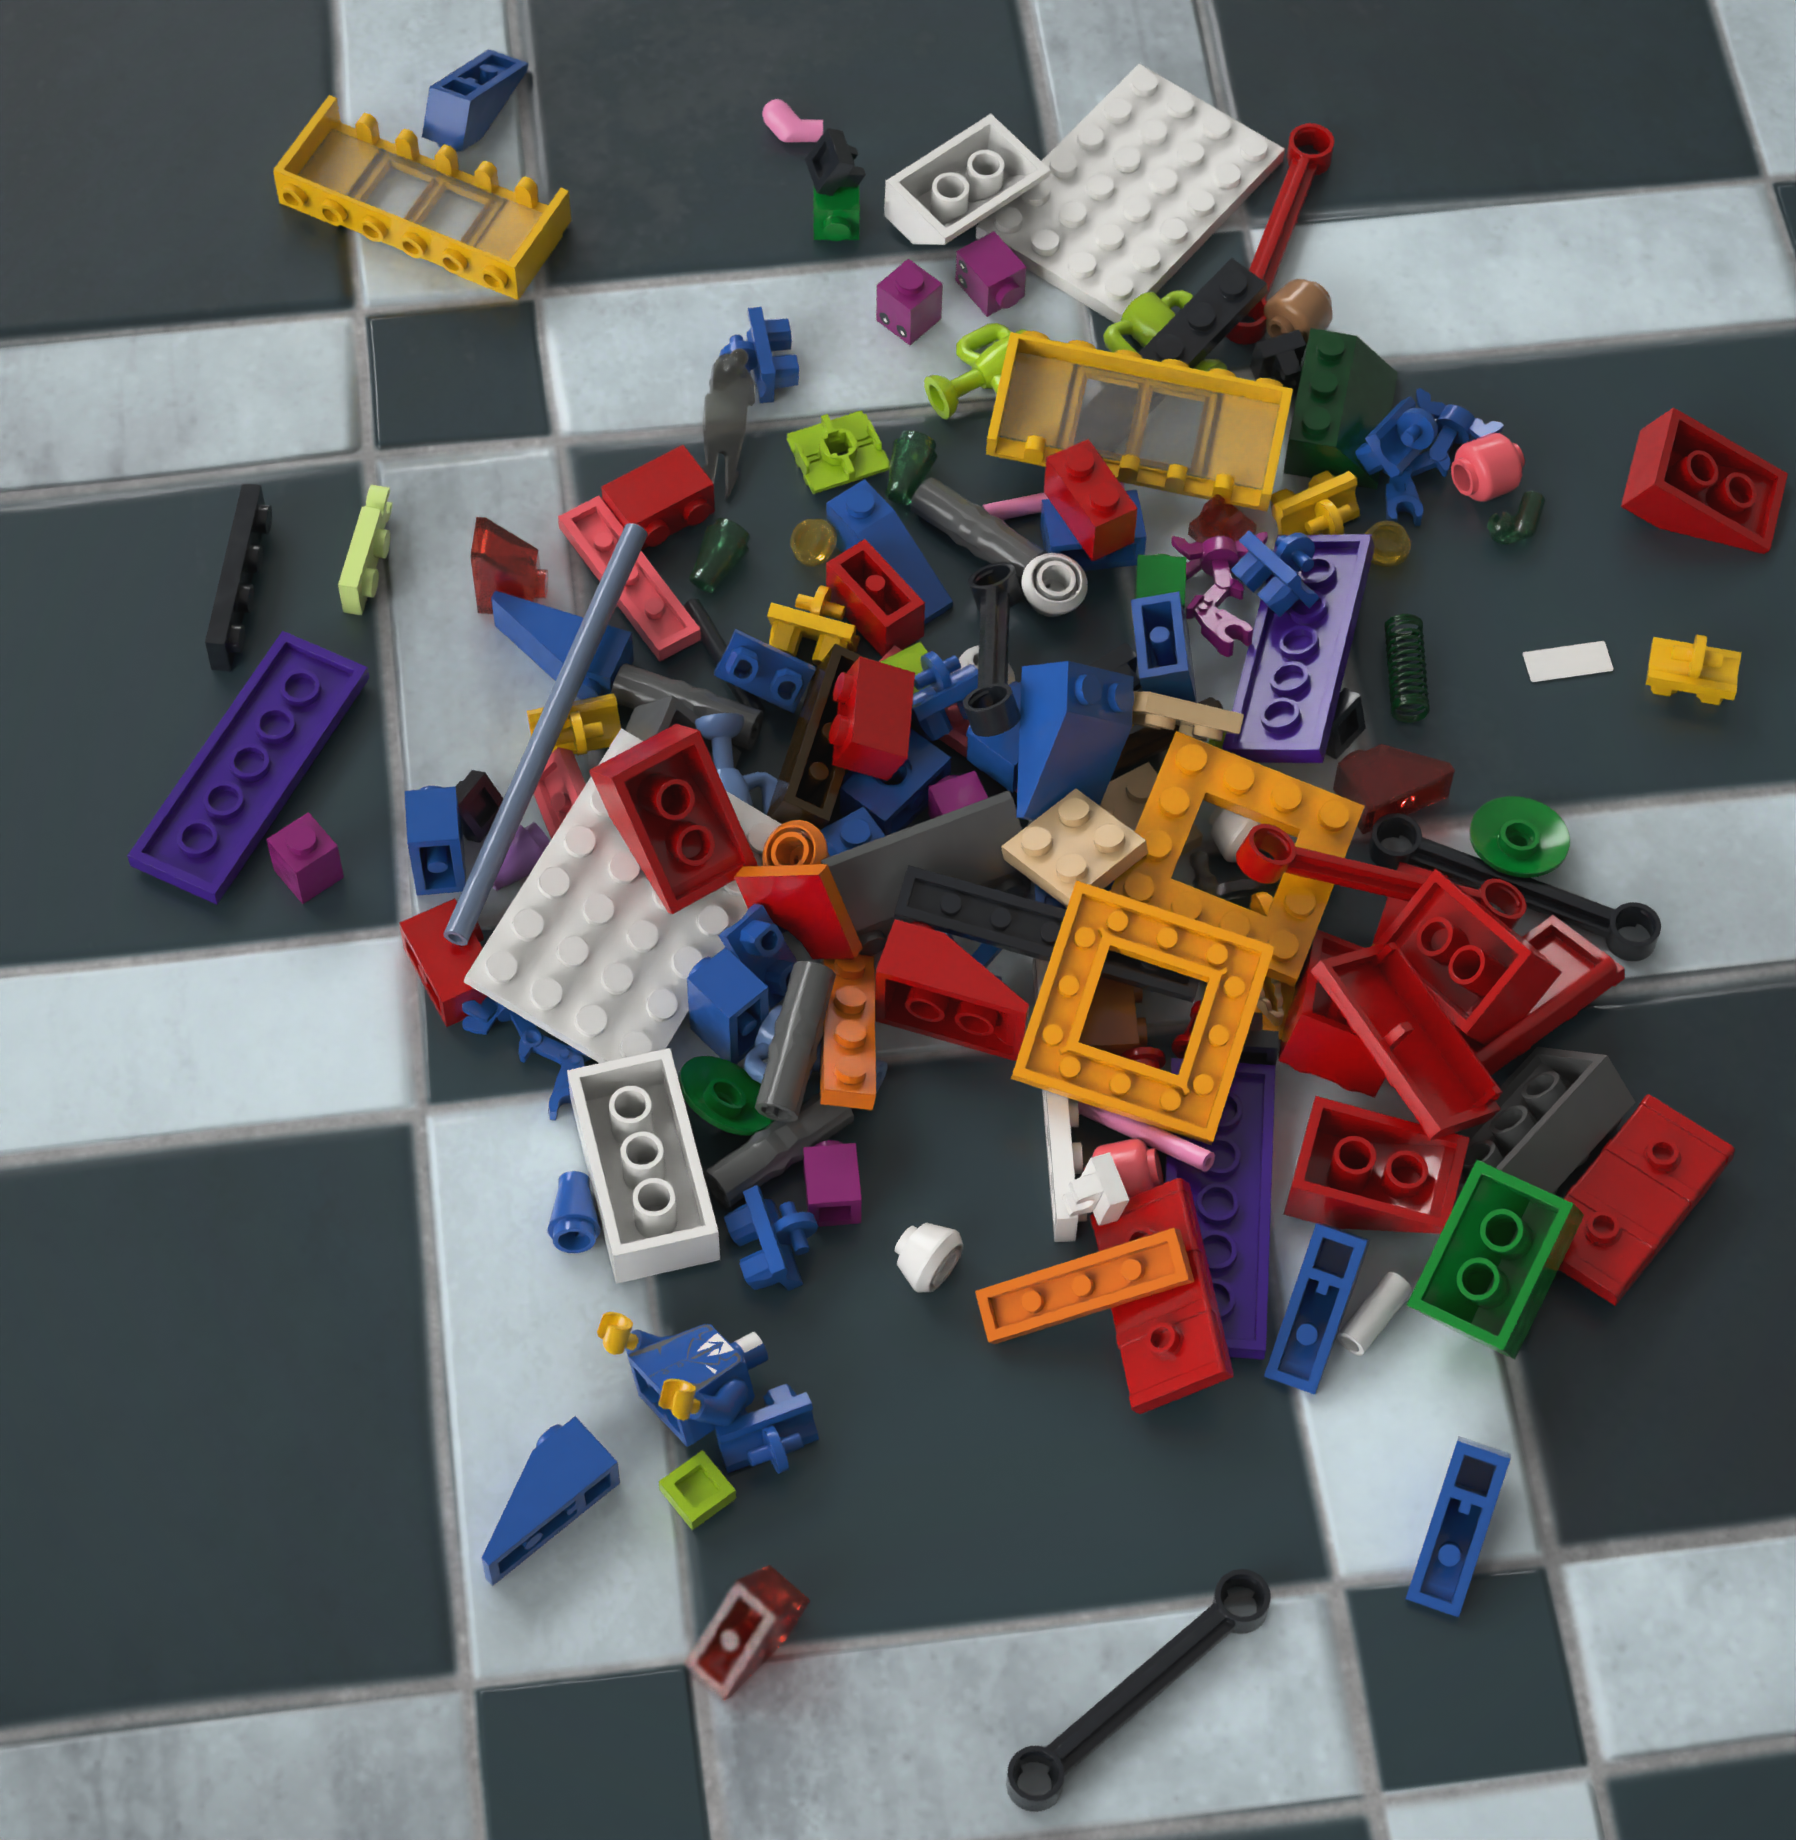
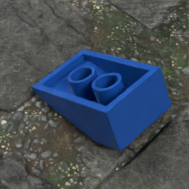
M1071 661L1022 666L1016 818L1036 820L1075 788L1100 806L1132 728L1134 704L1133 676Z

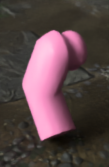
M771 100L763 108L762 115L765 124L782 142H817L823 135V119L800 120L783 100Z

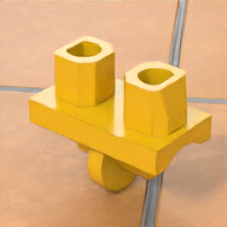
M1326 470L1312 477L1308 483L1309 489L1297 494L1287 488L1273 493L1270 499L1271 513L1277 522L1278 535H1291L1293 533H1304L1305 535H1318L1321 533L1323 535L1344 534L1343 523L1360 516V509L1355 496L1357 477L1350 471L1335 477Z
M823 585L818 587L814 597L798 594L795 607L810 611V613L771 602L767 614L772 626L769 645L796 657L802 637L818 641L812 657L813 663L818 666L834 644L856 652L860 637L855 635V625L826 618L828 616L842 620L846 607L830 602L832 590L830 587Z
M1696 634L1693 644L1653 637L1645 685L1651 686L1652 693L1670 697L1672 694L1677 693V691L1696 694L1702 703L1720 705L1724 699L1734 701L1737 693V679L1742 652L1706 646L1707 636Z
M615 694L574 701L552 752L560 747L572 750L574 754L579 756L588 754V751L610 747L621 729ZM544 707L526 711L531 736Z

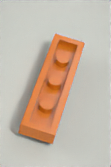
M858 954L855 959H822L821 964L832 969L836 974L823 1023V1037L820 1041V1104L873 1110L876 1098L874 956Z
M1174 1227L976 1290L975 1294L988 1343L998 1344L1195 1281L1181 1231Z

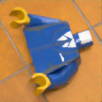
M605 1312L603 1314L597 1335L604 1339V1348L613 1355L623 1353L626 1348L639 1397L686 1447L696 1443L713 1431L715 1425L724 1427L732 1424L741 1410L752 1403L755 1395L748 1371L768 1361L767 1350L755 1332H751L729 1343L712 1325L703 1324L677 1335L659 1337L637 1329L631 1332L633 1323L623 1314L617 1312Z

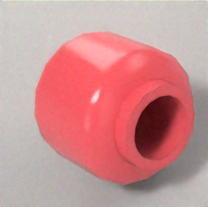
M1500 433L1484 435L1464 443L1457 449L1451 465L1452 480L1458 491L1464 496H1468L1477 502L1489 501L1509 493L1519 486L1523 475L1522 469L1525 465L1524 454L1516 443H1512L1509 438Z
M1139 1138L1098 1146L1093 1152L1092 1157L1111 1153L1129 1198L1164 1184L1163 1171L1157 1149H1148L1144 1141Z

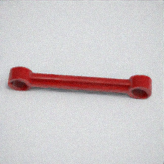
M1314 123L1302 124L1296 127L1290 134L1287 150L1289 169L1249 268V271L1267 283L1268 293L1248 313V316L1252 317L1256 322H1239L1226 335L1232 342L1252 344L1262 339L1266 333L1267 318L1264 315V307L1267 303V297L1314 176L1324 173L1331 165L1334 137L1322 125ZM1313 145V149L1317 150L1320 154H1306L1301 152L1298 147Z
M1269 824L1254 826L1236 852L1237 864L1244 874L1252 880L1264 884L1275 883L1280 880L1284 873L1409 902L1427 880V877L1296 847L1287 833ZM1259 849L1268 852L1275 860L1264 856ZM1489 879L1482 884L1479 890L1457 885L1511 929L1516 926L1526 912L1527 905L1524 896L1514 885L1507 881ZM1490 903L1499 907L1504 913L1496 910Z

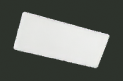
M1604 641L1523 652L1531 682L1613 671L1611 659Z

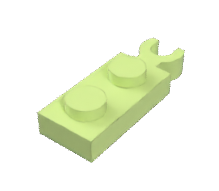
M371 485L366 498V506L361 508L338 583L344 613L362 615L367 597L374 598L379 580V572L376 567L379 558L385 559L387 557L390 547V531L384 529L389 521L393 507L392 502H387L390 494L389 487Z

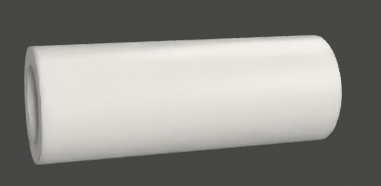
M1387 1272L1337 1334L1341 1345L1355 1355H1363L1412 1294L1411 1285L1399 1274Z

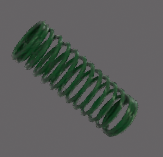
M1397 614L1390 617L1384 625L1389 674L1390 710L1392 717L1398 721L1416 722L1424 719L1430 712L1427 671L1425 669L1426 656L1424 655L1423 622L1421 618L1413 614ZM1401 624H1415L1418 626L1417 629L1401 628L1394 632L1391 631L1392 628ZM1402 631H1411V632H1407V633H1399V632H1402ZM1413 638H1414V639H1418V641H1415V642H1404V643H1396V642H1395V641L1400 640V639H1401V640H1408V639H1413ZM1418 646V648L1414 650H1396V648L1398 647ZM1411 653H1418V654H1419L1418 656H1415V657H1413V656H1412V657H1403V658L1396 657V656L1399 655V654H1411ZM1413 660L1420 661L1419 663H1416V664H1405V665H1399V664H1397L1398 662H1401V661H1413ZM1403 668H1420V670L1417 671H1398L1399 669ZM1411 675H1420V676H1421V677L1416 678V679H1415V678L1405 679V680H1404V679H1399V677H1401V676H1411ZM1402 683H1422L1417 686H1399ZM1415 689L1422 690V691L1419 692V693H1408V694H1401V693H1399V692L1404 691V690H1415ZM1403 704H1404V705H1414V704H1421V705H1423V706H1421V707H1419V708H1414V709H1404V708L1399 707V706H1401V705H1403ZM1425 708L1422 713L1413 716H1403L1395 711L1397 709L1403 712H1416Z

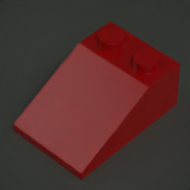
M1673 407L1640 430L1621 507L1659 529L1765 554L1771 549L1788 473Z
M674 724L589 770L609 817L668 913L674 914L734 881L735 875L742 867L758 866L699 730Z
M1437 869L1431 873L1375 944H1383L1385 947L1386 944L1395 942L1450 1020L1465 1034L1485 1046L1525 1018L1562 973L1558 967Z
M894 919L876 968L875 1021L1017 1061L1028 1027L1029 1004L945 933L936 931L928 924L922 922L907 923Z
M1317 929L1301 969L1283 1029L1278 1061L1290 1065L1298 1072L1311 1073L1337 1083L1347 1091L1360 1092L1375 1098L1385 1080V1074L1358 1036L1350 1029L1347 1024L1348 1022L1322 985L1316 981L1310 972L1320 960L1360 950L1364 947Z
M1315 1096L1284 1215L1313 1223L1321 1222L1338 1229L1441 1234L1453 1210L1470 1137L1452 1133L1430 1141L1422 1130V1126L1418 1123Z

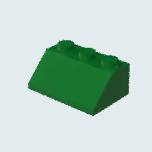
M1476 1160L1411 1294L1407 1306L1515 1360L1581 1224L1584 1214L1575 1204Z

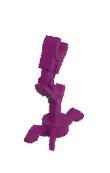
M1267 532L1255 535L1264 544L1267 542ZM1173 536L1172 546L1190 560L1186 562V580L1190 579L1201 569L1214 579V585L1204 595H1195L1186 607V619H1193L1195 617L1201 626V634L1216 648L1217 652L1223 656L1231 657L1234 648L1233 639L1241 641L1248 647L1252 644L1253 629L1246 621L1237 618L1224 609L1220 610L1218 607L1229 596L1239 600L1243 599L1244 587L1238 580L1231 577V569L1248 550L1239 540L1234 542L1226 536H1215L1205 540L1203 543L1194 542L1190 544L1184 538Z

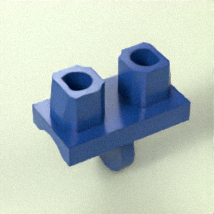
M762 307L748 308L747 314L750 329L746 332L747 341H744L741 335L731 336L729 339L730 344L726 345L719 354L721 367L726 372L736 374L740 380L748 379L751 375L750 371L753 370L760 404L774 402L775 389L796 386L799 383L797 356L795 354L772 356L771 353L772 351L791 350L792 336L789 319L764 320Z
M1410 396L1400 401L1365 438L1367 442L1363 443L1355 451L1356 456L1368 474L1372 475L1385 469L1389 477L1392 478L1402 473L1423 449L1434 442L1438 434L1437 423L1429 412L1416 408V403Z
M1250 530L1239 540L1248 552L1231 569V572L1253 593L1273 575L1274 577L1256 595L1276 615L1281 617L1298 599L1308 608L1319 599L1317 594L1303 583L1302 578L1297 574V572L1302 570L1304 572L1310 571L1314 566L1312 558L1315 553V545L1313 540L1304 533H1293L1288 536H1279L1275 542L1277 547L1275 553Z
M735 629L721 660L714 670V676L794 713L815 672V666Z
M930 651L921 656L923 672L915 675L914 686L920 691L913 694L911 720L921 736L927 740L935 741L953 730L944 708L957 703L963 719L968 720L963 701L970 692L978 687V669L972 664L960 669L961 663L955 655L942 661L937 653Z
M754 903L741 920L722 931L718 936L724 946L768 986L769 1008L772 1009L785 997L793 965L798 961L763 905Z
M757 1185L743 1191L746 1204L724 1216V1220L730 1236L739 1247L759 1238L762 1250L740 1259L739 1264L745 1281L754 1290L772 1286L778 1282L789 1291L803 1285L790 1244H792L796 1255L805 1254L810 1250L807 1238L812 1236L818 1229L814 1214L810 1212H797L794 1202L789 1201L779 1206L782 1218H780L775 1202L772 1199H764L761 1189Z
M788 1384L772 1388L763 1396L764 1408L748 1414L744 1408L732 1424L724 1427L714 1426L722 1463L727 1473L749 1465L756 1466L770 1460L775 1471L780 1474L789 1470L786 1454L804 1448L803 1445L819 1440L813 1418V1405L807 1392L797 1395Z

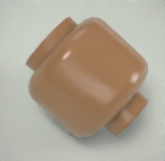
M1294 279L1285 284L1267 301L1264 307L1268 334L1273 338L1300 330L1307 346L1310 328L1326 330L1333 319L1332 301L1329 293L1320 284L1305 279Z

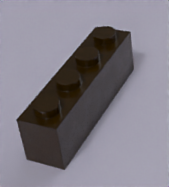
M837 644L833 645L812 676L767 812V816L781 824L792 820H803L815 825L819 830L823 829L830 821L846 771L844 768L832 765L834 745L829 743V732L838 711V702L833 700V691L840 673H847L861 655Z

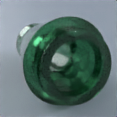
M907 430L901 433L900 438L893 441L888 485L885 490V496L892 502L901 505L911 504L915 492L938 458L935 452L937 444L928 435L918 431Z
M718 518L714 525H708L694 569L689 576L690 582L705 592L713 593L718 584L749 551L747 545L750 540L749 533L739 524L725 518Z

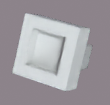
M1110 1152L1091 1157L1081 1177L1070 1181L1069 1188L1071 1192L1064 1193L1062 1197L1069 1217L1093 1212L1098 1226L1118 1221L1129 1202V1197Z

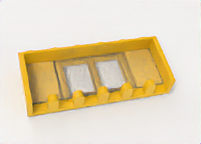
M329 95L273 169L279 203L339 227L341 225L363 234L371 241L383 242L403 250L413 258L425 259L442 266L452 274L519 300L563 237V232L571 222L569 190L560 188L549 205H545L539 202L537 184L529 177H522L515 187V192L499 186L497 168L489 161H482L474 172L475 176L459 170L457 152L449 145H442L434 157L435 160L419 154L417 136L409 129H403L395 139V144L380 138L378 122L369 113L362 114L356 122L355 128L341 123L337 98Z
M1024 331L1021 334L1010 332L987 436L986 455L1046 467V457L1089 439L1119 482L1267 512L1272 496L1293 389L1283 387V384L1279 381L1269 378H1259L1255 381L1237 378L1233 372L1225 369L1203 371L1189 368V365L1185 362L1175 359H1165L1162 362L1143 359L1140 354L1130 350H1117L1113 353L1098 350L1094 345L1085 341L1072 340L1064 343L1049 340L1046 335L1036 331Z

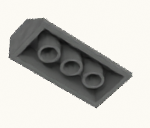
M1009 790L821 860V864H828L862 944L863 948L859 954L871 956L884 948L895 919L894 912L908 865L1020 897L1031 890V880L1003 859L1001 846L1022 830L1020 820L1016 818L1017 810Z
M1536 1047L1499 1087L1503 1094L1496 1100V1103L1501 1110L1489 1121L1456 1133L1470 1137L1454 1205L1476 1160L1556 1195L1558 1187L1577 1167L1587 1161L1590 1152L1607 1133L1618 1127L1621 1118L1636 1103L1608 1055Z

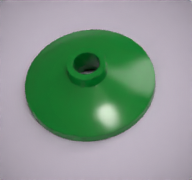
M1506 796L1493 799L1476 811L1470 824V841L1477 855L1493 869L1510 876L1531 878L1546 875L1557 869L1564 862L1570 848L1569 831L1562 818L1547 805L1526 797Z
M698 1056L688 1060L681 1068L678 1079L683 1098L694 1112L711 1125L732 1134L749 1136L766 1129L772 1122V1119L759 1114L755 1109L761 1083L751 1079L747 1072L737 1064L718 1057Z

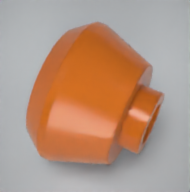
M792 820L778 826L767 838L762 853L763 866L821 864V860L829 857L827 842L823 833L815 825L807 821Z

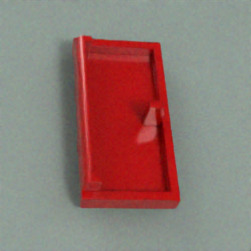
M1554 915L1522 936L1523 939L1562 971L1530 1013L1486 1046L1468 1036L1456 1026L1490 1075H1493L1517 1056H1521L1544 1036L1565 1021L1573 1018L1581 1009L1625 979V968Z
M1395 942L1386 944L1385 947L1383 944H1378L1323 959L1310 970L1316 981L1322 985L1344 1016L1350 1029L1358 1036L1383 1071L1389 1084L1395 1088L1423 1128L1422 1130L1430 1141L1485 1123L1501 1110L1496 1100L1503 1094L1502 1090Z
M1647 1094L1613 1139H1610L1603 1147L1602 1152L1582 1177L1565 1194L1564 1199L1575 1204L1584 1214V1217L1559 1270L1616 1306L1732 1161L1735 1148L1652 1095Z
M1176 1178L1129 1198V1202L1119 1220L1098 1226L1094 1214H1091L1090 1220L1095 1233L1098 1251L1174 1227L1179 1229L1195 1281L1111 1308L1116 1329L1118 1349H1120L1130 1394L1131 1410L1138 1414H1143L1234 1377L1190 1183L1182 1178Z

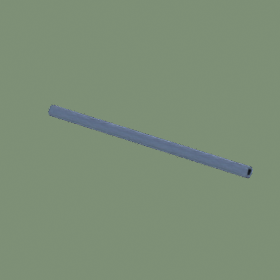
M626 524L443 933L444 937L451 943L461 946L467 945L647 538V531L637 524Z

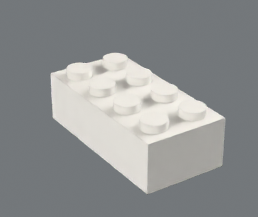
M662 1049L567 1070L570 1099L616 1284L720 1260L719 1231L671 1049Z

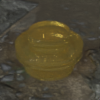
M806 519L800 522L793 530L790 539L791 549L797 560L811 567L825 562L835 548L837 541L836 531L830 523L823 519Z
M1389 520L1380 521L1366 531L1365 534H1372L1375 547L1372 563L1382 567H1393L1406 560L1410 552L1411 542L1406 530L1400 524Z

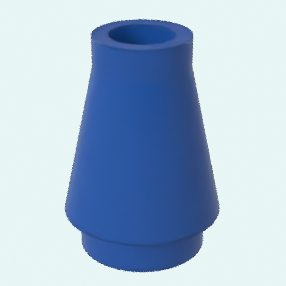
M579 1171L566 1172L559 1177L558 1191L547 1229L549 1236L553 1239L554 1246L563 1252L581 1253L591 1249L595 1244V1239L601 1232L590 1190V1178L585 1173Z

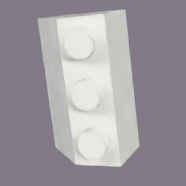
M989 114L886 180L884 216L912 244L945 245L1050 177L1051 170L992 114Z

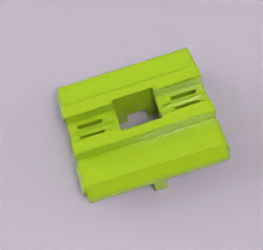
M862 410L830 420L828 414L821 416V423L787 434V442L795 456V463L798 468L800 467L804 475V481L806 485H809L812 494L890 470V461L885 451L882 450V443L870 419H868L866 414H863ZM843 451L848 452V453L843 454V455H840V456L837 455V453H840V452H843Z

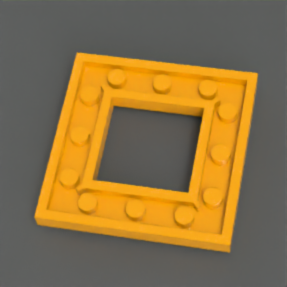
M1176 731L1135 829V832L1146 840L1148 854L1116 878L1110 892L1274 945V952L1266 976L1294 987L1334 884L1284 873L1267 916H1264L1174 880L1171 877L1203 800L1256 822L1280 828L1285 833L1297 837L1296 847L1342 858L1346 856L1365 806Z
M1076 880L1011 1079L1211 1145L1217 1132L1275 946ZM1108 950L1208 982L1178 1075L1079 1043Z

